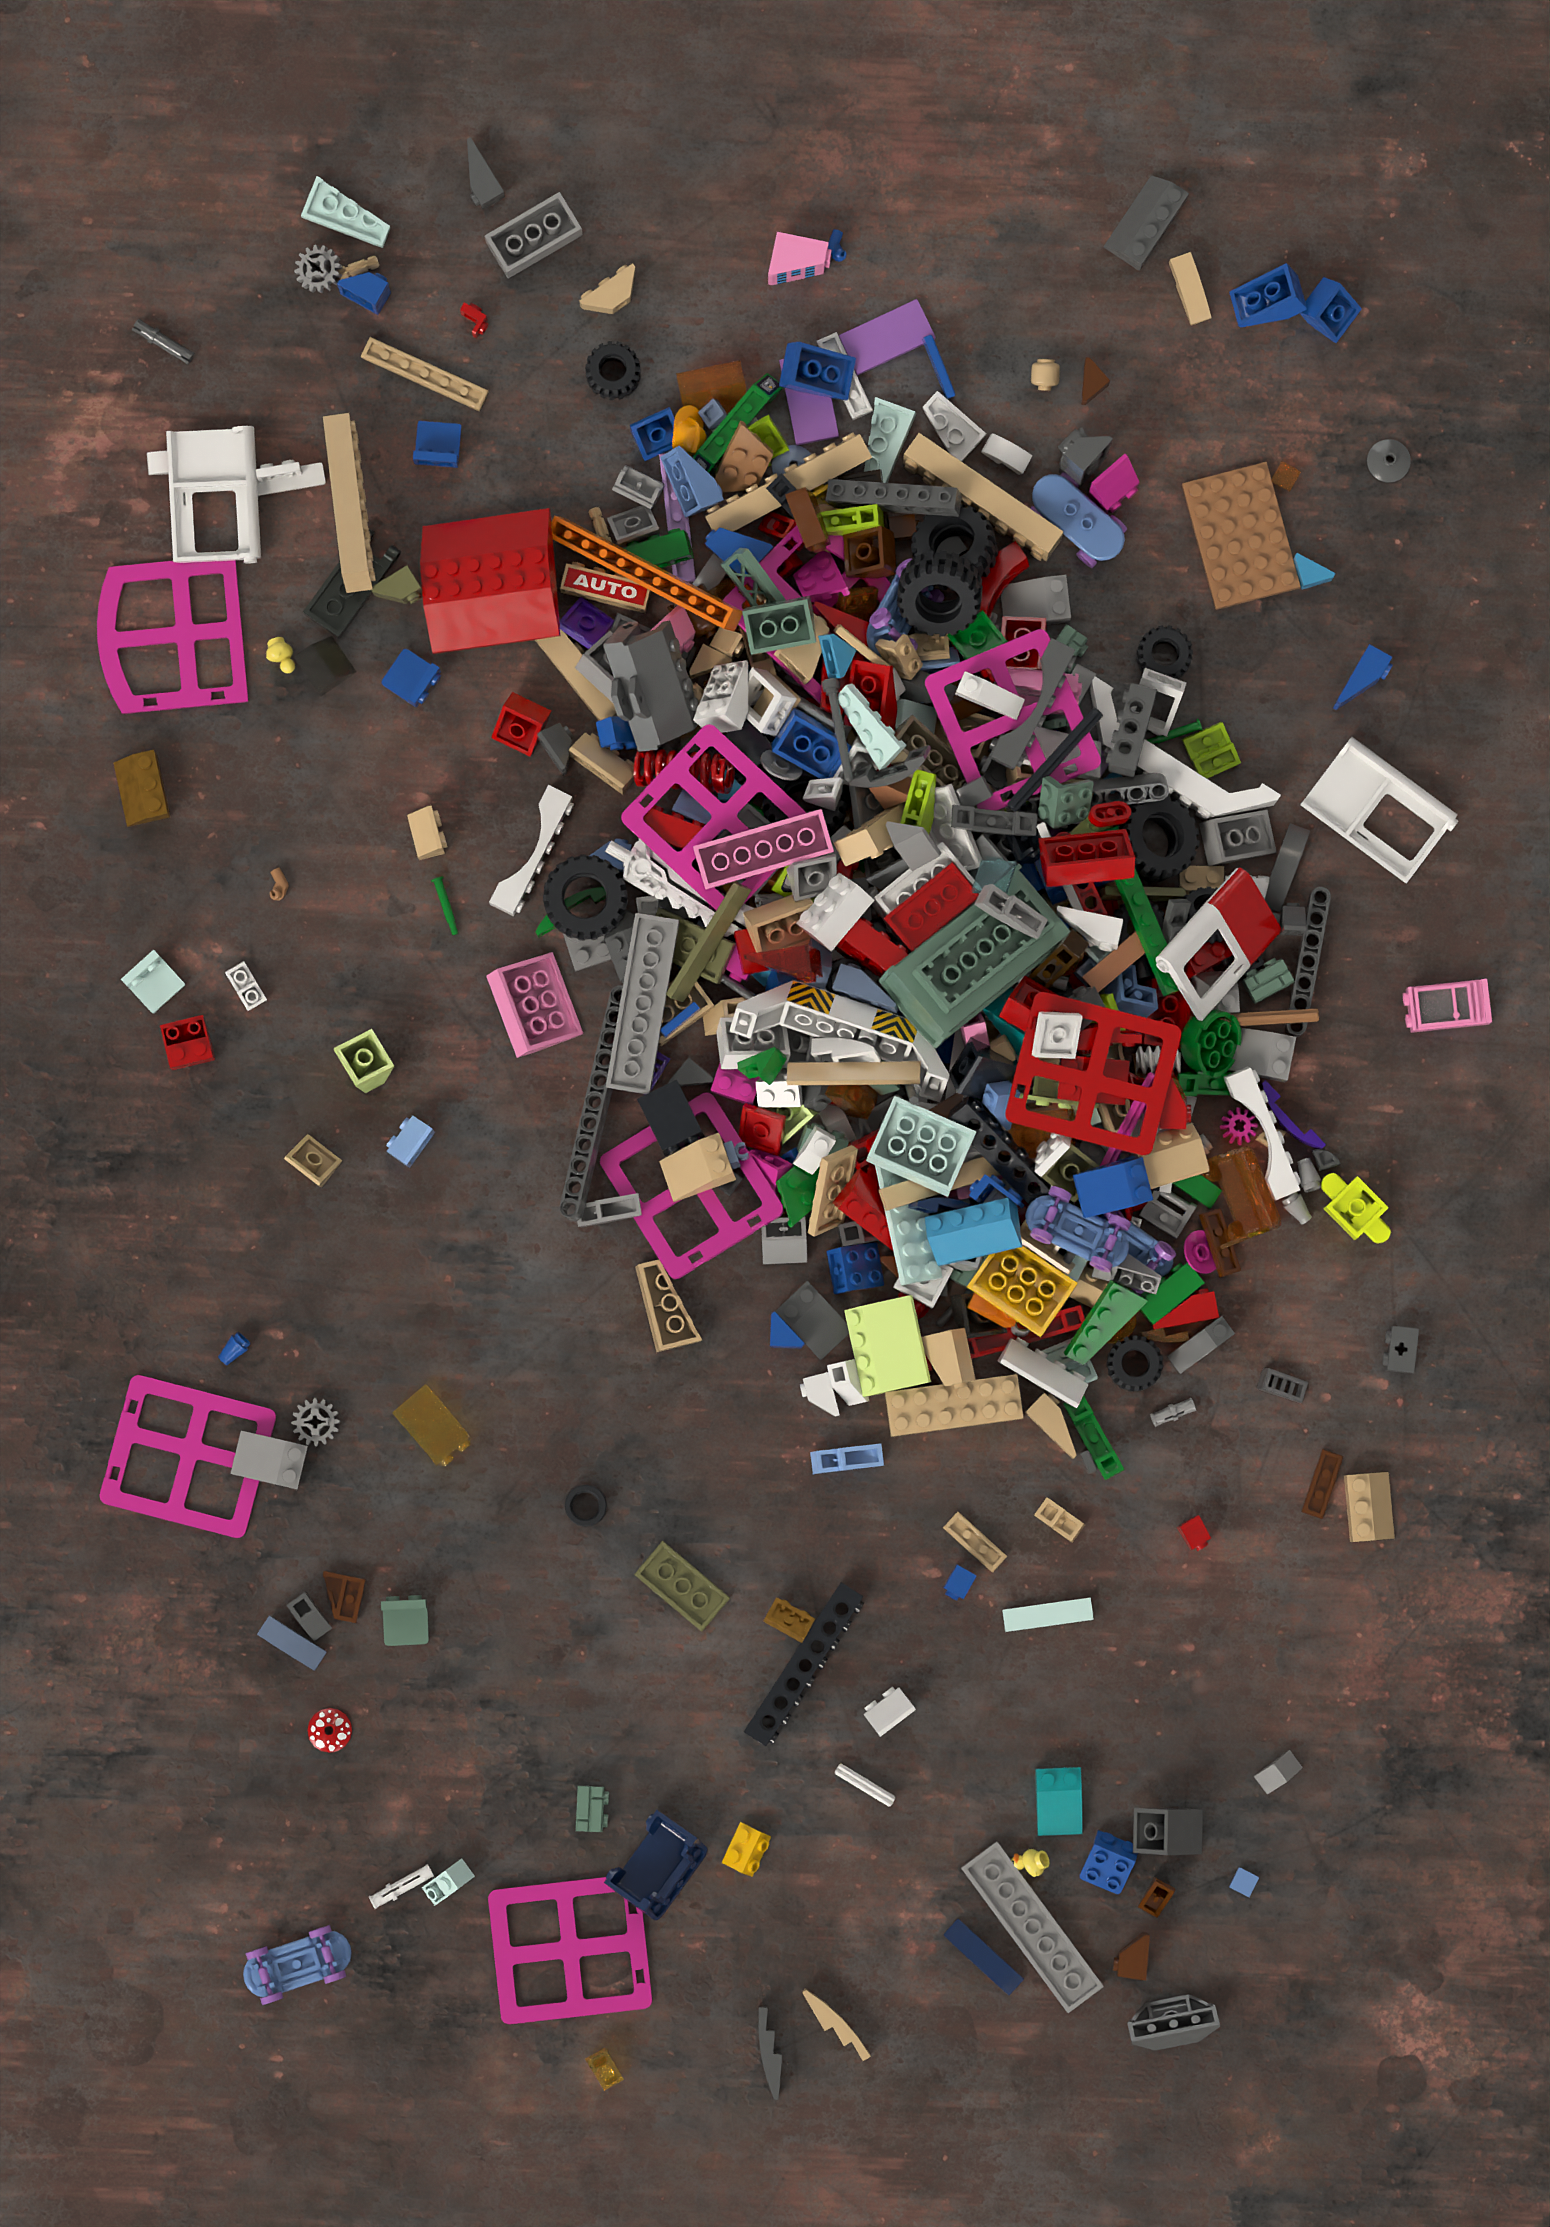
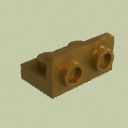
M776 1597L763 1622L802 1643L815 1618L811 1617L806 1611L791 1606L788 1601Z

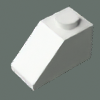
M815 1125L793 1164L813 1174L820 1166L821 1159L829 1154L835 1144V1136Z
M829 1372L803 1378V1384H800L802 1396H807L809 1402L831 1415L839 1416Z

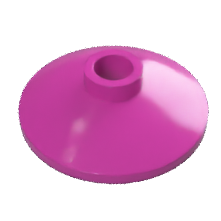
M1197 1230L1190 1233L1184 1243V1254L1188 1264L1192 1269L1201 1274L1213 1272L1216 1266L1205 1232Z

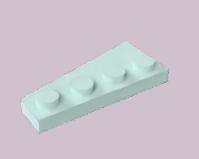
M316 176L301 217L383 248L390 231V226Z
M853 683L848 684L838 693L839 704L878 769H885L907 745L902 740L898 741L894 736L895 731L890 726L886 727L883 724L881 715L869 708V702Z

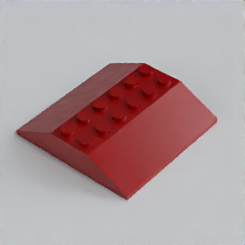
M550 508L423 526L420 557L422 596L433 654L561 636Z

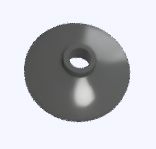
M1392 439L1377 442L1370 449L1367 456V466L1370 473L1377 480L1386 483L1402 479L1407 474L1411 464L1407 448L1402 443ZM1392 456L1394 461L1389 463L1386 461V457Z

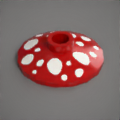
M327 1708L313 1715L309 1721L307 1731L309 1740L314 1747L320 1751L331 1753L339 1751L347 1745L351 1738L352 1727L346 1714L338 1709ZM327 1726H331L333 1728V1733L331 1735H328L325 1732V1728Z

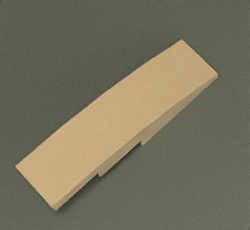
M808 1989L802 1990L824 2031L833 2027L844 2046L852 2042L863 2061L871 2057L858 2035L835 2010Z

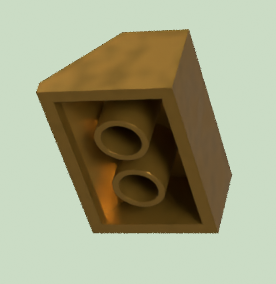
M154 750L132 754L113 763L127 827L170 818L159 762Z

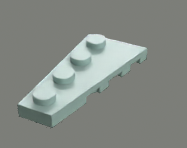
M875 397L872 427L868 441V450L872 458L865 461L864 472L881 469L883 483H888L916 412Z

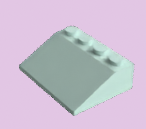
M894 1096L866 1161L948 1197L976 1131Z

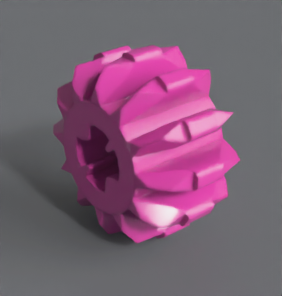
M1238 1107L1235 1110L1236 1115L1231 1110L1227 1112L1230 1119L1222 1117L1221 1120L1227 1123V1125L1220 1126L1221 1130L1227 1129V1132L1222 1136L1226 1138L1230 1134L1232 1136L1229 1140L1230 1144L1237 1138V1144L1242 1145V1137L1245 1142L1249 1143L1251 1140L1247 1134L1251 1136L1256 1135V1132L1250 1128H1257L1258 1124L1250 1123V1121L1255 1119V1116L1252 1115L1247 1118L1248 1109H1245L1241 1115V1110ZM1235 1121L1244 1124L1242 1132H1239V1129L1237 1131L1234 1129Z

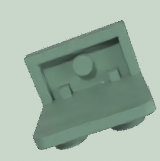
M1051 776L1043 777L1038 817L1052 828L1083 821L1090 812L1094 783L1088 779L1062 785Z
M422 1595L408 1596V1600L399 1601V1596L386 1597V1601L381 1602L385 1645L397 1646L428 1643L427 1599L422 1600Z

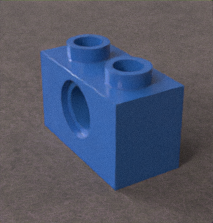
M955 1565L943 1586L947 1590L945 1595L954 1600H958V1598L964 1599L976 1575L959 1565Z

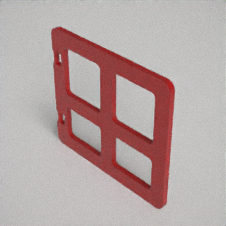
M1046 992L1037 993L1033 998L1005 1110L1006 1119L1011 1123L1139 1155L1150 1154L1154 1146L1181 1038L1180 1028L1173 1024ZM1039 1012L1079 1013L1083 1016L1082 1018L1097 1022L1098 1027L1088 1067L1085 1071L1041 1061L1038 1057L1032 1055L1036 1030H1032L1034 1019L1038 1017ZM1120 1027L1162 1039L1163 1042L1150 1087L1108 1078L1103 1075L1114 1028ZM1034 1076L1081 1088L1082 1091L1073 1121L1026 1109V1102ZM1018 1084L1025 1085L1022 1099L1015 1097ZM1103 1092L1146 1104L1138 1137L1096 1128L1091 1125L1098 1093Z

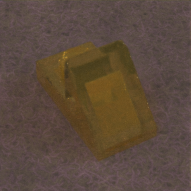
M603 2048L585 2058L604 2091L624 2080L607 2048Z

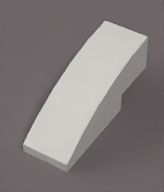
M825 1037L812 1039L811 1054L816 1062H881V1058L875 1048L866 1043L845 1038Z

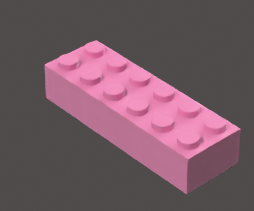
M822 809L693 846L705 890L790 866L794 862L813 859L834 852Z

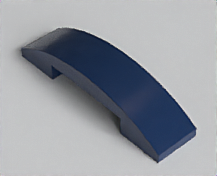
M930 1198L913 1202L908 1205V1208L929 1214L937 1212L938 1208L953 1211L973 1205L950 1198Z
M957 1919L943 1934L1008 1995L1024 1980L960 1919Z

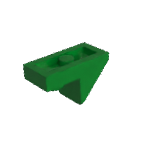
M773 1047L739 1061L737 1065L738 1070L749 1079L759 1076L768 1085H771L787 1058L780 1050Z

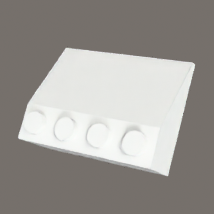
M942 841L937 845L942 852L940 857L914 871L909 868L876 895L874 899L885 914L888 915L952 862L979 894L982 889Z

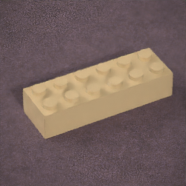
M1018 1375L978 1379L967 1382V1387L955 1389L954 1385L944 1386L942 1384L885 1392L890 1435L895 1437L1023 1419Z

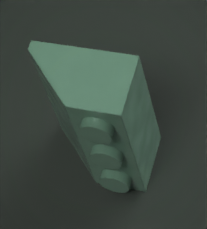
M810 596L747 607L742 611L751 655L816 643L815 620Z

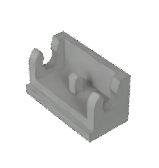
M625 465L612 490L652 509L656 505L665 484Z

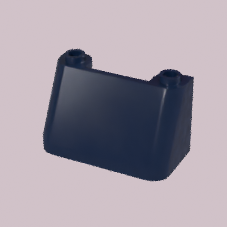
M656 1810L646 1820L648 1835L623 1869L621 1867L611 1869L604 1881L608 1887L653 1920H658L664 1915L701 1864L708 1850L698 1838Z

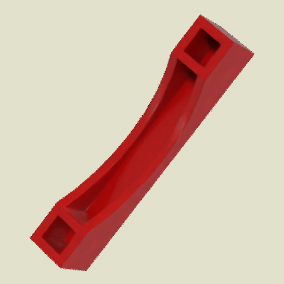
M1081 1305L1059 1311L1041 1337L1030 1330L1028 1335L1019 1338L1027 1343H1032L1079 1329L1085 1320ZM1017 1323L1018 1328L1027 1329L1022 1324ZM1003 1327L967 1337L971 1360L1003 1351L1010 1338L1016 1340L1017 1336L1012 1333L1011 1327Z

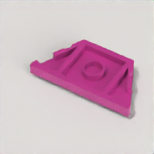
M824 550L817 553L793 575L802 596H810L811 602L831 599V594L842 592L843 596L850 594L832 554Z

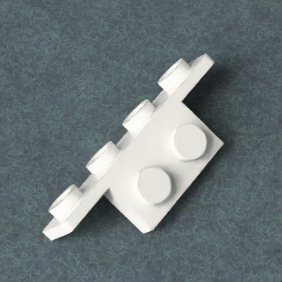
M286 460L282 462V465L264 464L260 466V469H255L258 496L325 485L326 483L322 463L300 466L299 462H295V460Z

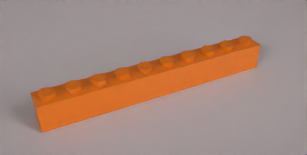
M554 516L551 522L553 540L723 629L735 631L743 614L742 610L566 518Z

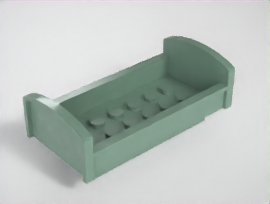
M1020 864L1013 868L995 886L1009 896H1016L1048 919L1038 939L999 921L974 905V902L898 964L886 970L879 979L880 984L896 1003L898 1009L934 1048L939 1047L948 1037L1039 965L1070 932L1067 926L1019 871L1022 868Z

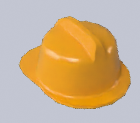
M688 405L683 406L676 413L672 447L674 449L680 446L692 457L704 444L707 436L703 429V419L698 413L699 410L694 406Z

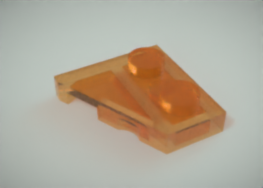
M875 586L849 589L850 594L846 596L839 592L836 609L869 622L876 609L879 589Z

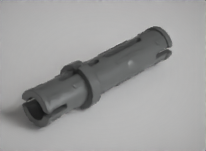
M141 319L135 322V327L132 328V331L146 338L148 343L151 345L154 343L187 365L191 362L192 356L195 355L194 352L161 333L159 328H153Z

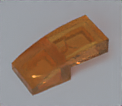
M1164 1328L1141 1333V1336L1146 1337V1339L1159 1343H1179L1189 1340L1187 1332L1165 1336Z

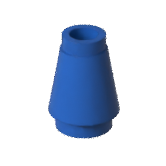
M237 1332L235 1335H231L218 1358L224 1364L229 1365L230 1362L248 1350L250 1342L241 1333Z

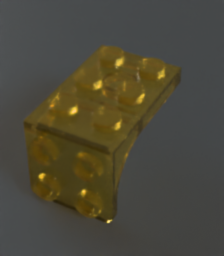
M427 1384L392 1412L438 1467L440 1465L447 1466L454 1459L452 1455L458 1450L463 1452L471 1445L469 1442L472 1439L470 1434Z

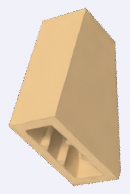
M815 614L816 643L779 649L774 653L804 685L813 677L822 652L818 636L828 634L829 632L826 621Z
M965 1328L948 1330L922 1337L925 1355L944 1386L954 1385V1388L958 1389L967 1387V1382L976 1380Z

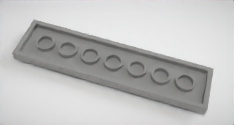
M635 913L606 1088L641 1094L651 1092L667 998L666 993L669 987L680 920Z
M997 1841L961 1867L1067 2013L1104 1987Z

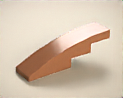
M1135 931L1118 946L1117 950L1114 949L1082 976L1089 987L1095 986L1097 992L1101 991L1145 953L1137 932Z

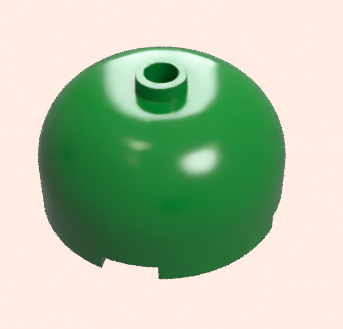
M1212 1009L1203 1021L1197 1020L1196 1016L1193 1015L1184 1026L1180 1039V1050L1185 1063L1195 1072L1207 1076L1218 1077L1226 1073L1235 1062L1233 1057L1237 1045L1241 1046L1240 1024L1235 1016L1217 1009ZM1217 1018H1225V1019H1227L1228 1021H1224V1020L1217 1019Z

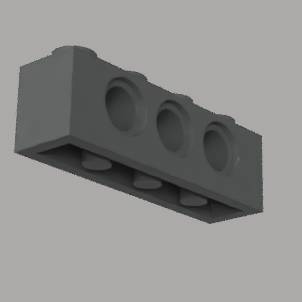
M1131 683L1129 690L1125 689L1122 702L1126 703L1124 710H1119L1117 723H1120L1119 730H1114L1111 743H1115L1113 751H1108L1106 763L1109 764V772L1134 778L1157 689ZM1133 706H1138L1141 708L1142 711L1139 713H1134L1130 710V708ZM1132 726L1136 729V732L1128 733L1125 731V728ZM1121 747H1128L1131 751L1124 754L1119 749Z

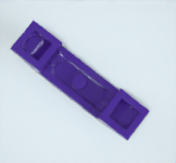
M1266 1080L1260 1085L1261 1091L1264 1090L1268 1102L1266 1105L1269 1111L1272 1110L1276 1121L1287 1133L1298 1141L1316 1149H1322L1326 1145L1312 1129L1303 1134L1274 1103L1280 1095Z

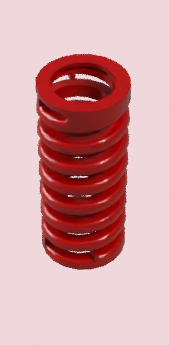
M664 749L658 750L657 754L655 750L637 751L634 761V780L638 787L649 785L654 780V771L657 777L678 754L677 751H669L668 756ZM693 752L690 757L693 758L697 752ZM704 753L701 758L699 757L690 766L689 773L697 780L700 773V783L709 792L716 791L719 794H729L734 783L735 767L725 757L722 759V756L718 753L713 758H711L709 753ZM641 758H644L643 776L640 774ZM727 765V773L724 780L725 768ZM674 784L671 788L678 790L682 787L679 784Z

